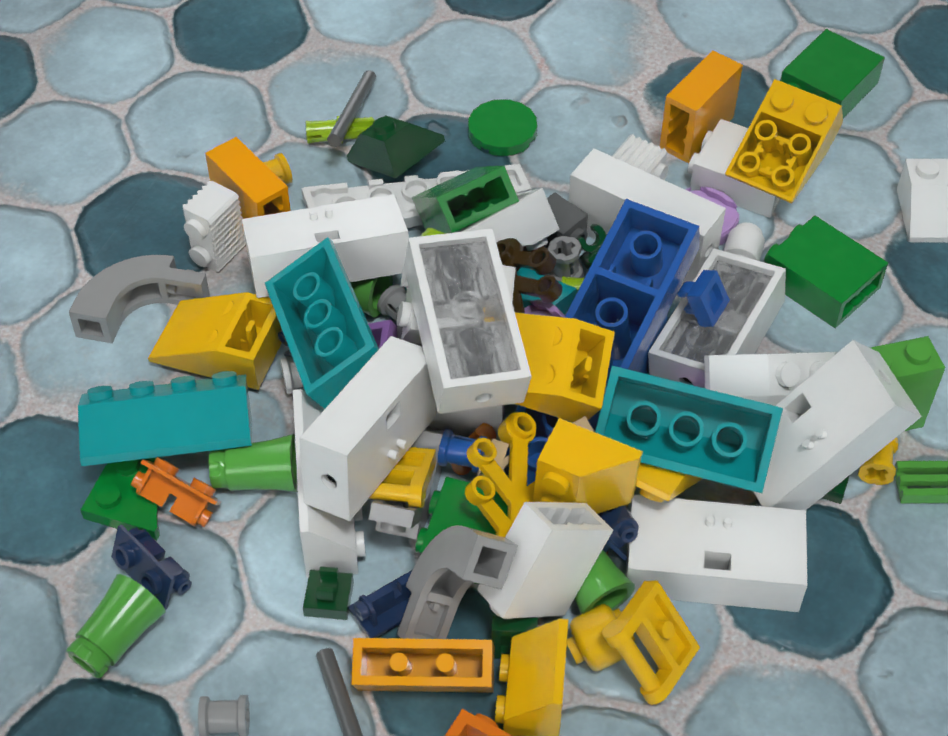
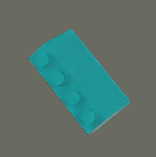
M329 237L265 282L305 392L324 409L327 408L379 350L333 241Z
M612 366L595 432L643 451L641 463L762 494L783 408Z
M223 371L213 374L212 379L196 380L194 376H181L172 379L169 384L154 385L153 381H139L130 384L127 389L113 390L111 386H97L88 389L87 393L81 395L78 404L81 466L252 446V416L246 375H237L234 371Z

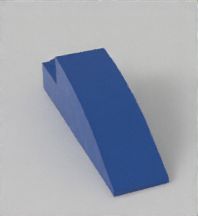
M625 199L565 315L566 318L578 319L615 332L605 391L612 366L644 374L648 373V352L668 322L667 313L700 248L699 225L629 199ZM519 405L516 412L529 414L536 423L535 437L528 444V486L535 481L537 460L559 418ZM600 411L588 419L594 432L596 431ZM509 448L507 449L505 457L510 454ZM505 467L504 473L508 476V478L509 467Z

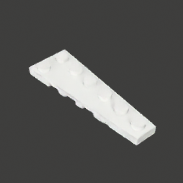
M520 164L505 165L516 194L532 190ZM467 171L440 172L437 178L432 179L418 178V175L404 176V182L383 184V179L368 180L369 185L349 188L347 183L301 188L302 198L305 207L312 208L394 194L406 227L410 228L423 225L411 197Z

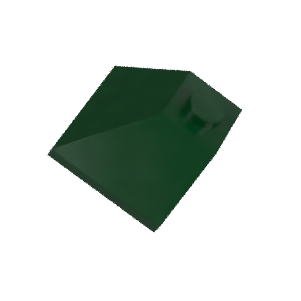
M385 115L376 119L369 128L360 133L347 154L348 162L397 178L445 142L444 135Z

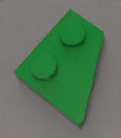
M155 457V458H146V459H144V460H149V461H151V462L154 463V461L156 460V457ZM142 459L106 464L80 509L83 519L116 529L122 524L128 531L133 528L145 529L154 540H158L160 536L158 525L159 505L136 494L137 489L131 486V482L138 471L145 474L148 470V467L141 464Z

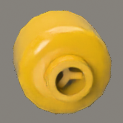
M601 604L571 620L570 631L573 636L567 639V646L576 664L586 661L590 669L598 672L623 660L617 648L610 647L602 635L604 627L617 619L622 613L619 608L612 610L608 605Z

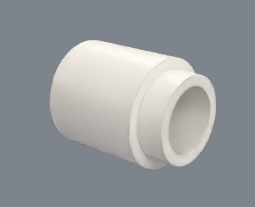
M748 222L738 224L729 232L723 251L760 261L765 245L761 229L757 225Z

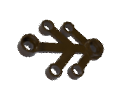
M507 238L496 242L502 265L516 267L512 301L515 313L525 314L521 294L538 297L544 303H552L560 297L563 290L562 285L554 276L546 275L556 265V258L547 248H538L531 253L523 251V246L514 238ZM521 267L533 269L538 275L545 276L536 280L518 276L517 271Z

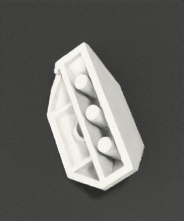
M838 352L704 355L705 389L776 406Z

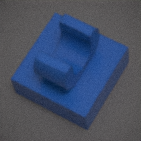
M703 270L696 282H684L677 292L678 297H687L688 299L684 311L695 315L699 326L714 327L730 301L717 270Z

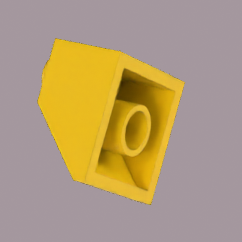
M559 418L537 460L533 502L587 503L597 514L629 504L634 496L643 451Z
M557 619L513 636L510 654H501L499 681L507 682L506 696L497 695L495 723L504 724L503 731L512 736H559L569 619Z

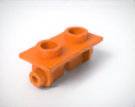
M157 457L154 463L142 459L141 464L148 467V470L145 474L138 471L133 478L131 486L137 489L136 494L143 496L160 507L164 506L168 497L172 494L177 498L169 512L189 522L194 527L197 524L205 527L213 512L207 510L209 504L220 505L222 502L213 497L216 489L197 478H193L191 484L176 476L179 471L178 467L160 457Z

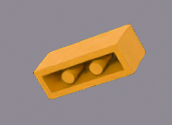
M353 638L351 685L358 691L494 693V644L492 640Z

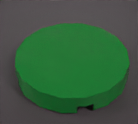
M509 99L491 100L475 108L468 118L469 139L475 147L480 150L481 147L487 149L491 155L512 156L524 152L530 147V143L533 140L535 141L537 137V117L529 107L521 102Z

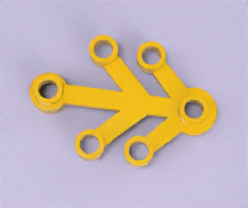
M524 412L510 414L498 427L500 440L509 444V478L495 461L497 449L492 441L487 438H478L467 449L468 460L472 465L478 467L485 476L475 477L466 486V498L471 504L480 509L496 530V535L506 537L524 502H533L535 481L527 486L528 444L535 437L536 423L529 414ZM478 449L482 450L485 453L486 457L482 456L478 452ZM476 487L483 490L484 496L477 491ZM496 491L508 505V517L492 499Z

